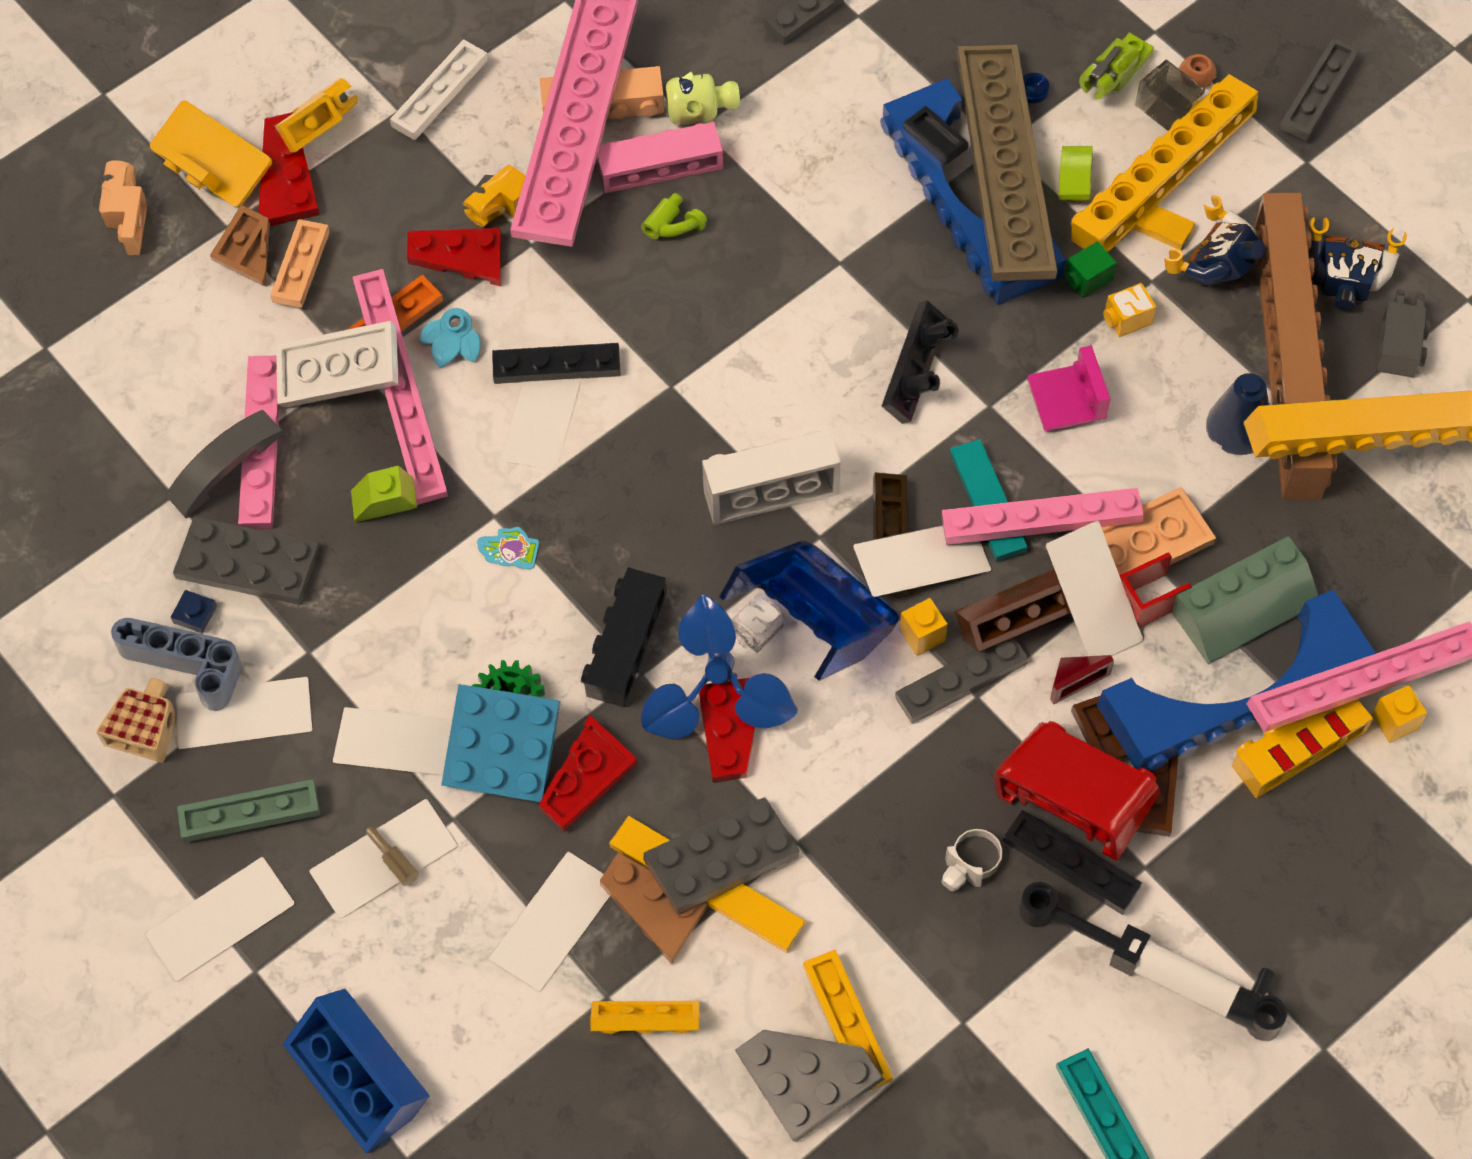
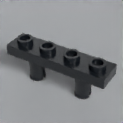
M928 300L918 303L881 405L901 424L912 421L921 394L935 392L939 389V376L937 374L934 375L935 372L929 371L939 342L955 339L959 332L958 325L955 322L952 323V319H948Z

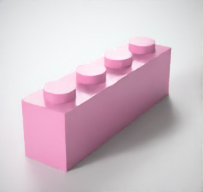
M698 123L686 128L669 129L657 134L636 136L632 139L618 142H607L600 145L596 161L604 193H610L723 169V150L715 123Z

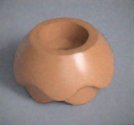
M1202 54L1188 56L1182 61L1178 70L1181 81L1192 89L1209 86L1217 75L1214 62Z

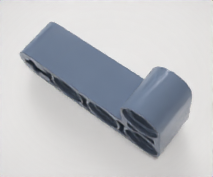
M123 618L115 622L111 629V635L119 654L123 658L197 675L195 687L201 703L206 709L217 711L228 705L242 670L238 652L231 641L134 618ZM160 644H166L162 648H156ZM192 651H198L195 655L187 656ZM224 658H230V660H228L225 663H218L220 660ZM212 687H219L214 692H207Z

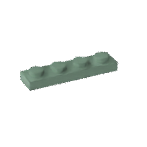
M314 779L177 806L180 835L183 843L320 816Z

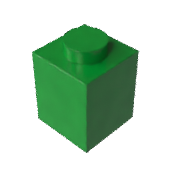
M1097 241L1068 258L1065 271L1066 282L1070 288L1076 289L1084 298L1114 280L1117 262Z

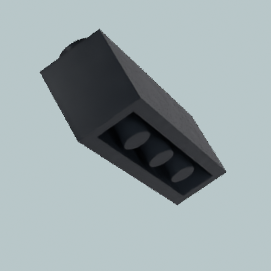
M628 567L624 578H618L614 589V597H616L613 607L608 606L604 614L603 625H605V629L602 635L596 636L593 643L592 654H595L591 665L586 664L582 672L581 683L585 686L586 697L625 707L667 594L665 577Z

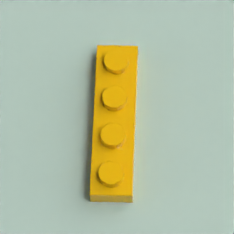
M836 949L803 962L805 974L837 1043L863 1047L885 1080L870 1090L892 1082L893 1076Z

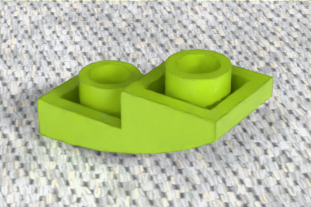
M1062 146L1059 200H1069L1072 202L1090 200L1093 146Z

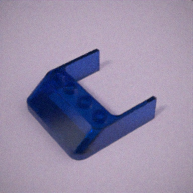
M798 541L736 565L719 596L725 601L755 588L762 589L768 597L777 600L788 609L792 617L802 621L812 629L817 638L831 645V649L814 676L818 681L864 660L894 630L899 621V615L893 608L878 596L873 597L865 585L817 546L806 541Z

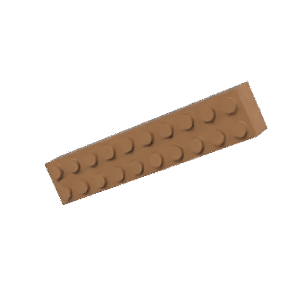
M1263 193L1254 225L1258 233V239L1264 243L1266 249L1264 257L1257 259L1272 405L1330 401V396L1324 393V386L1327 384L1326 367H1321V359L1324 355L1323 339H1318L1317 333L1321 326L1320 312H1315L1314 304L1317 303L1318 292L1317 286L1312 285L1311 277L1314 275V259L1309 258L1308 251L1311 248V233L1305 230V224L1308 221V207L1302 204L1301 193ZM1319 452L1306 457L1294 454L1279 458L1278 467L1282 500H1321L1326 487L1331 485V473L1337 469V454Z

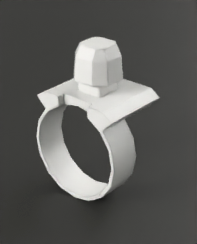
M972 829L964 832L958 837L954 846L947 847L945 860L949 867L943 874L942 884L952 892L958 890L966 882V879L973 886L981 887L982 879L993 875L1001 864L1002 847L1000 841L994 834L983 829ZM973 836L984 837L990 840L997 847L999 853V860L996 866L989 871L983 872L982 867H973L963 862L956 851L959 843Z

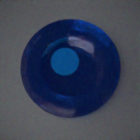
M1040 73L1024 75L1023 81L1027 102L1039 103L1045 100L1049 92L1048 79Z

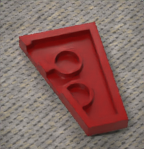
M501 229L408 231V264L440 272L449 270L463 274L464 278L475 280V277L489 280L490 284L501 287Z
M749 678L738 679L743 689ZM730 680L723 684H705L699 692L713 783L747 778L755 727L743 722L736 714L735 704L741 695L735 691Z
M589 715L579 738L571 746L569 755L562 768L557 771L542 797L539 809L564 832L638 764L637 758Z

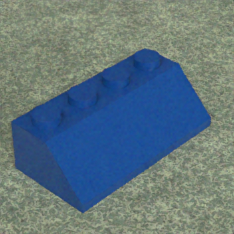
M346 988L316 997L283 1043V1046L365 1153L373 1151L409 1123L430 1097Z

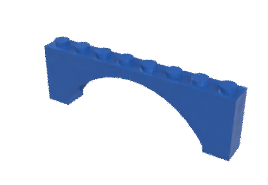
M948 78L883 104V118L880 119V123L884 133L892 137L897 154L901 158H905L911 176L914 180H919L923 186L926 200L929 203L933 202L940 222L943 226L947 225L952 232L955 246L958 249L962 248L967 264L970 270L977 272L981 278L982 288L986 295H991L996 304L999 305L1064 276L1066 259L1052 239L1057 266L1056 279L992 281L983 220L972 213L953 193L945 179L941 162L903 129L904 122L924 106L931 109L950 127L953 121L960 119L962 99Z
M1334 589L1304 603L1297 617L1302 627L1298 652L1293 664L1279 680L1257 694L1376 654ZM1133 678L1102 690L1096 705L1132 765L1137 770L1138 768H1149L1150 771L1157 770L1175 755H1179L1180 758L1192 754L1199 745L1206 742L1210 745L1215 744L1225 738L1228 732L1235 729L1244 731L1256 723L1254 715L1246 704L1250 697L1227 703H1190L1153 693L1136 685Z

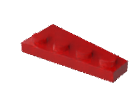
M292 112L264 119L262 152L271 158L272 165L260 180L258 213L269 219L270 226L320 215L303 147L296 152H290L275 125L292 115Z

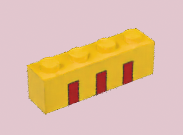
M1357 699L1266 731L1263 734L1264 737L1258 741L1248 740L1238 747L1232 768L1257 799L1366 733L1373 718Z

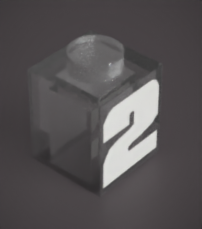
M759 592L732 618L736 630V641L742 647L747 648L749 646L758 653L784 627V612Z

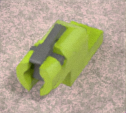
M1130 32L1123 40L1116 38L1080 76L1079 83L1082 90L1087 94L1093 87L1098 88L1099 90L1094 95V99H1101L1112 90L1119 92L1153 55L1154 47Z

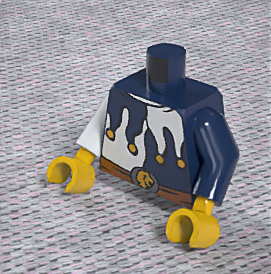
M1215 195L1211 196L1214 208L1203 205L1205 214L1211 221L1221 219L1222 222L1214 225L1187 262L1183 261L1182 251L1174 248L1169 250V258H1164L1165 268L1168 273L1178 274L1184 271L1185 276L1199 281L1202 286L1215 285L1241 278L1256 259L1264 257L1266 251L1264 243L1258 239L1256 229L1234 212H1226L1221 198Z
M1313 217L1307 225L1308 230L1313 234L1311 248L1308 251L1309 258L1314 259L1313 276L1316 282L1321 283L1324 295L1336 297L1335 306L1338 309L1344 311L1351 310L1355 306V300H1367L1369 292L1378 291L1392 277L1399 257L1397 250L1404 245L1407 238L1406 232H1404L1403 240L1400 243H1394L1391 240L1394 228L1391 229L1387 235L1389 247L1387 250H1384L1385 244L1325 235L1324 240H1322V234L1329 229V220L1326 217L1323 218V228L1321 231H1318L1314 228L1315 217Z

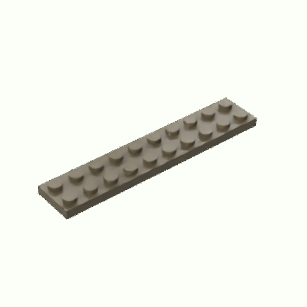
M1017 44L958 46L957 61L992 281L1056 279L1057 266Z

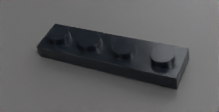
M619 343L492 350L494 384L621 376Z
M1021 810L1004 835V843L1122 915L1141 888L1142 882L1024 810Z

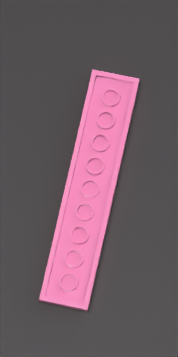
M575 0L510 229L511 237L573 247L639 0Z

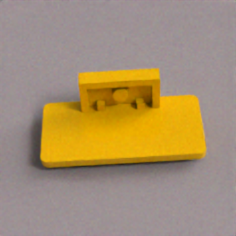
M186 100L181 101L150 142V149L165 159L163 164L177 175L181 171L188 175L185 180L197 189L201 190L204 186L235 208L243 205L272 165V160L269 156Z

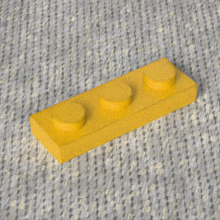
M592 1001L591 1031H600L605 1034H613L619 1031H637L642 1034L654 1031H673L682 1034L688 1033L691 1030H699L700 1001Z

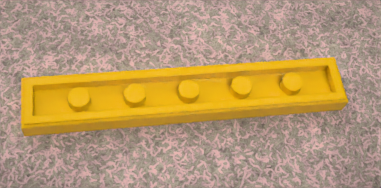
M628 816L609 844L610 848L649 869L643 860L644 852L670 840ZM744 884L706 901L710 908L787 953L805 925V920Z

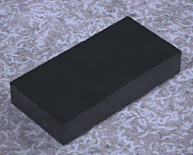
M924 106L903 124V129L945 166L968 149V142L927 106Z

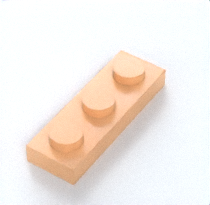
M298 219L270 295L273 303L299 308L303 307L330 233L328 225Z

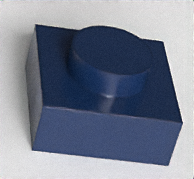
M185 590L170 618L174 624L203 634L217 604L211 598Z

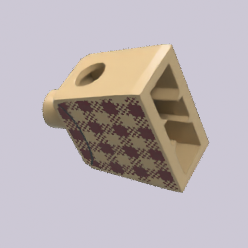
M150 678L144 692L131 688L124 689L96 731L103 745L163 763L176 718V712L171 701L164 698L169 685L160 679Z

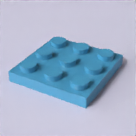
M458 684L441 786L540 802L546 792L561 701Z

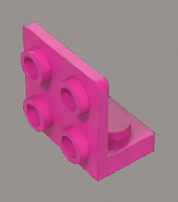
M1092 345L1079 348L1077 361H1074L1072 366L1028 375L1027 381L1044 431L1057 430L1107 418L1110 396Z

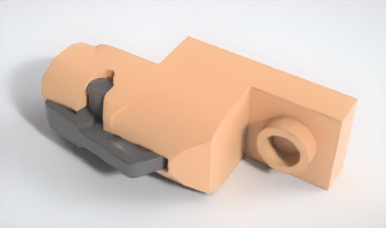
M109 161L102 171L92 202L99 209L106 227L118 229V240L120 243H123L127 255H140L148 203L142 187L136 186L137 173L134 172L135 167L124 161Z

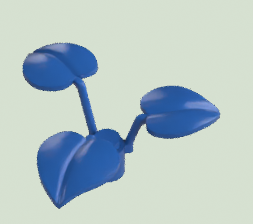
M701 594L695 604L683 616L678 629V637L681 645L689 653L696 656L708 653L709 658L705 667V674L687 697L684 690L677 684H665L655 689L644 704L641 724L646 732L661 737L679 739L688 736L694 731L699 720V711L691 701L696 698L708 681L715 684H723L728 680L732 682L735 691L741 695L735 704V712L743 722L753 727L770 728L782 725L797 714L798 708L794 704L786 685L774 675L767 673L756 674L746 681L744 689L740 686L737 679L738 675L733 672L734 657L730 653L736 641L735 626L726 611L715 600L706 594Z

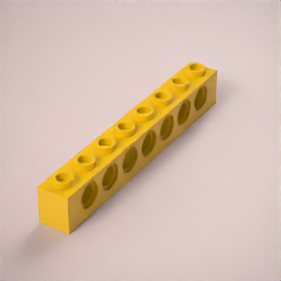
M1230 74L1220 83H1215L1209 93L1201 101H1196L1182 119H1177L1164 136L1156 138L1149 150L1143 155L1137 156L1132 165L1123 174H1118L1103 193L1099 192L1087 208L1075 214L1071 221V241L1083 249L1098 241L1109 252L1135 227L1136 222L1154 205L1160 204L1256 113L1258 91Z

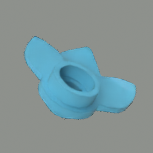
M461 308L449 309L443 314L441 319L427 323L423 327L419 339L423 344L432 345V356L438 367L447 365L459 353L465 359L475 362L480 353V337L472 329L470 315ZM458 318L461 320L458 327L450 326L453 319Z

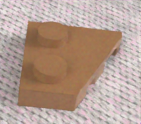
M241 205L210 254L211 260L264 286L267 273L269 219Z

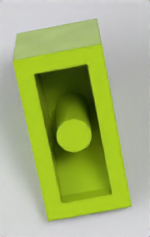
M400 466L370 472L351 490L355 522L417 508L414 478Z

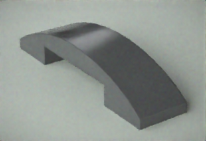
M264 410L244 418L224 431L201 450L178 475L165 496L187 519L211 498L207 492L254 450L261 454L284 432Z

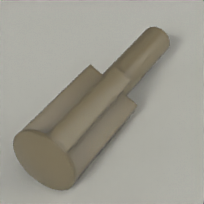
M374 826L368 827L366 834L383 853L381 857L383 862L402 885L407 886L414 882L419 876V871L415 869L397 846L391 848Z

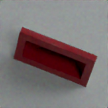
M1112 656L1060 658L1050 697L1053 705L1111 675L1114 664Z

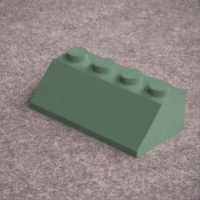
M1287 536L1193 585L1192 588L1177 594L1171 613L1209 665L1297 618L1304 603L1317 597L1318 593L1307 560L1291 538Z

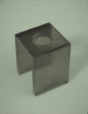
M1166 59L1139 81L1135 106L1169 131L1177 119H1182L1190 111L1192 103L1204 94L1205 89Z

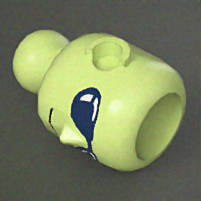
M689 72L685 76L670 79L666 84L668 114L670 121L675 125L708 123L716 118L717 108L725 107L728 110H735L740 107L738 83L734 81H727L721 86H715L710 74L693 75L692 72Z

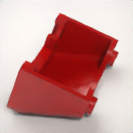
M1053 721L1039 723L1000 764L994 774L998 798L1012 805L1016 798L1019 797L1020 803L1024 806L1031 802L1085 831L1086 839L1093 841L1096 838L1099 842L1103 843L1105 847L1102 850V854L1115 861L1119 860L1159 796V786L1155 782L1156 777L1150 771L1144 768H1138L1137 770L1066 733V730L1061 725Z

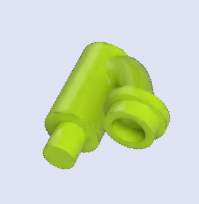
M673 193L669 199L663 198L641 224V229L648 237L655 240L660 236L674 237L693 229L702 231L706 226L707 217L700 210L692 209V211H688L685 214V221L670 224L679 214L678 206L683 202L680 195Z

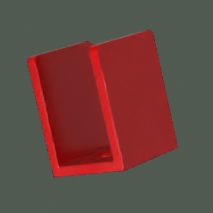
M1169 552L1119 575L1126 595L1131 600V608L1139 628L1171 613L1176 595L1192 588L1190 583H1187L1145 604L1142 603L1135 590L1167 575L1172 559Z

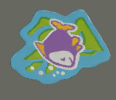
M514 527L511 529H499L497 536L480 537L477 540L479 552L485 556L487 562L501 566L515 565L518 568L529 570L535 564L539 541L528 538L527 534L520 527Z

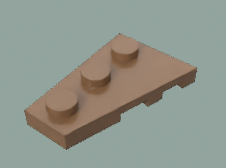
M617 853L600 879V885L626 915H629L642 929L643 934L660 949L663 956L672 965L708 908V902L705 901L677 915L651 871L620 853Z

